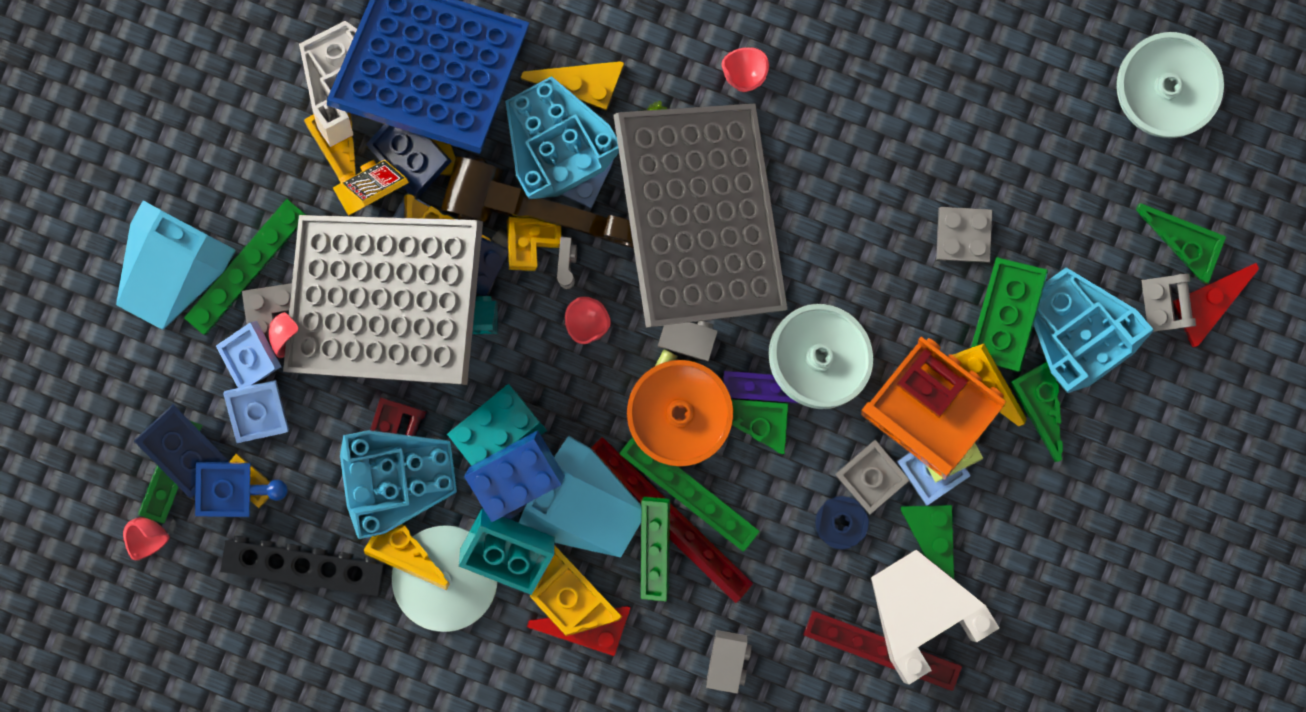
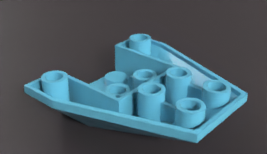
M552 76L505 101L516 176L529 199L558 197L604 172L619 153L617 137L610 125Z
M142 201L130 224L116 305L164 330L220 277L228 267L236 250L157 207Z
M371 430L343 435L340 460L346 503L358 539L385 534L457 492L450 441Z
M568 436L554 457L565 475L562 485L527 503L519 523L555 537L554 543L622 557L641 524V504L590 447Z

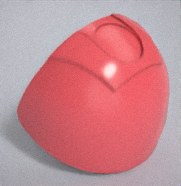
M741 48L730 52L724 57L722 69L727 82L732 87L738 89V91L747 92L763 84L768 74L769 61L765 53L759 49Z
M579 297L572 301L566 309V329L570 337L579 344H588L600 339L610 327L609 314L604 305L598 300L590 297Z
M285 312L277 315L269 325V341L272 350L278 358L285 357L286 342L298 332L297 324Z
M145 517L129 521L123 531L126 549L133 560H140L154 554L170 538L161 525Z

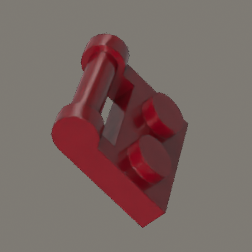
M926 348L897 383V386L940 418L969 380L964 376H958L932 356L933 352ZM927 364L953 384V388L951 390L947 389L921 368Z
M380 397L370 430L398 434L405 413L411 415L405 435L416 436L420 421L425 418L426 411Z

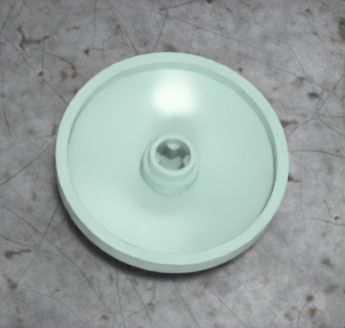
M1177 32L1155 34L1138 43L1124 58L1117 76L1118 100L1127 118L1142 131L1161 138L1183 137L1202 128L1217 112L1224 92L1222 69L1213 52L1198 39Z
M811 304L791 312L777 326L769 345V363L777 384L794 401L810 408L831 409L849 402L866 386L873 368V351L866 331L853 316L838 307L826 304Z
M448 525L436 526L425 529L413 536L428 554L434 565L444 574V577L450 584L447 590L393 567L392 588L395 599L405 615L421 627L440 632L465 628L477 621L487 611L495 597L497 581L458 567L460 548L469 533L466 529Z

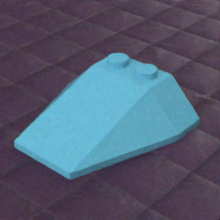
M1064 268L1045 282L1034 322V328L1051 374L1067 393L1095 383L1131 357L1153 332V328L1135 308L1068 268Z

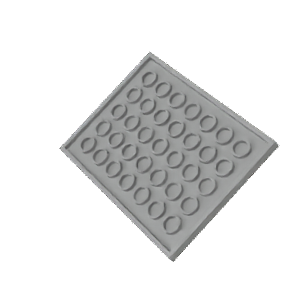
M756 104L618 112L614 114L646 328L788 310Z
M299 215L289 316L297 324L298 332L286 342L283 372L467 385L483 222L453 219Z

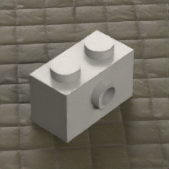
M698 321V324L689 322L664 325L658 347L708 362L717 330L713 329V324L704 321Z
M716 630L706 688L738 694L739 685L744 686L747 670L742 669L744 660L749 661L752 645L747 644V635Z

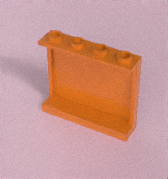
M920 337L918 344L870 403L868 402L864 406L861 415L946 480L1002 410L1006 401L1003 399L1004 395L994 387L989 389L982 383L983 379L972 370L968 373L961 367L962 363L951 354L946 356L939 350L941 347L930 338L925 340L923 337ZM926 348L933 352L932 356L958 376H964L969 380L940 418L897 386V383ZM927 364L921 368L947 389L951 390L953 388V384Z

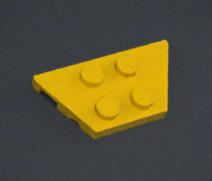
M554 545V556L530 598L565 636L619 621L622 616Z

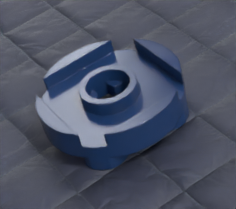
M837 496L826 500L818 509L815 518V527L819 537L827 545L836 549H848L857 545L865 537L869 526L868 516L861 504L855 499L845 496ZM841 515H845V520L849 521V526H844L843 530H838V525L834 524V521L839 519Z

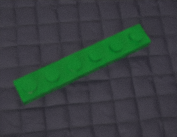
M286 199L184 319L206 336L239 298L242 291L246 290L298 229L299 215L306 214Z
M633 437L619 453L741 551L744 552L760 532L678 466L663 464L648 456L640 449Z

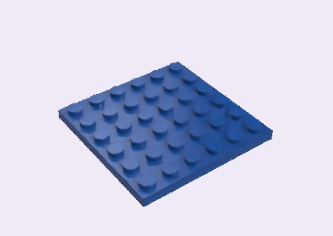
M370 0L329 93L327 106L480 154L528 32L529 22L459 0Z

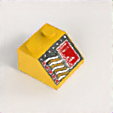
M372 160L360 167L362 172L354 175L351 171L338 178L340 184L333 187L349 216L409 182L405 176L386 160L377 164Z

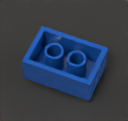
M537 430L468 468L464 477L491 522L561 486L565 475Z

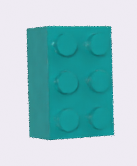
M508 384L447 435L472 466L537 430L542 435L547 429L519 394Z
M482 508L460 548L458 567L532 595L554 556L555 537L505 517L491 522L487 513Z

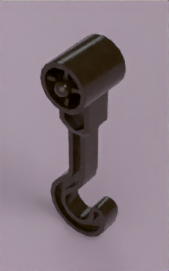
M456 157L441 207L442 212L455 216L458 220H478L487 225L492 212L510 217L532 218L634 249L630 220L608 215V218L588 211L541 198L529 199L523 189L500 183L503 170L487 164L483 158L472 160Z

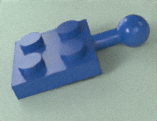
M197 462L195 516L249 517L250 495H268L270 499L279 501L287 495V485L281 480H273L268 485H250L251 463Z

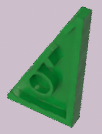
M1138 204L1136 211L1195 276L1202 283L1208 284L1226 236L1144 204Z
M1046 361L1014 379L1010 384L1055 462H1059L1062 460L1063 443L1060 439L1059 384L1051 374Z
M731 399L733 406L732 425L774 449L779 454H785L789 403Z
M952 505L900 506V511L919 543L924 556L954 580Z

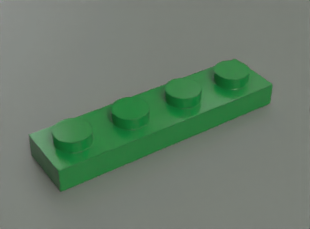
M189 420L199 431L201 430L202 424ZM158 465L138 515L164 524L178 486Z
M643 497L641 502V599L667 602L669 598L670 499Z

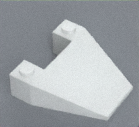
M346 21L299 44L316 124L330 147L353 135L347 115L349 112L327 106V98L357 31L355 27Z
M917 550L871 577L889 658L906 684H911L932 671L918 647L956 623L960 622L969 639L974 642L982 640L999 629L985 604Z

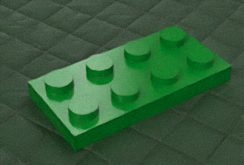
M996 257L971 348L985 344L997 367L1021 372L1049 272L1047 269Z

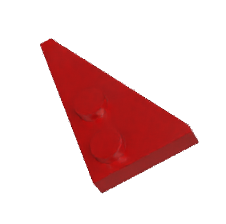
M1257 263L1189 293L1192 317L1196 319V326L1186 327L1184 330L1192 347H1196L1202 342L1259 270ZM1178 298L1173 301V307L1179 320H1182Z
M631 607L614 608L622 616L619 621L569 636H565L548 617L530 620L527 627L615 656Z

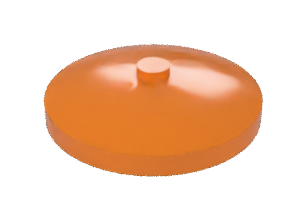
M674 360L651 368L637 381L629 396L627 421L631 435L644 453L663 464L688 466L706 460L720 449L727 439L732 426L733 406L728 389L712 370L696 362Z

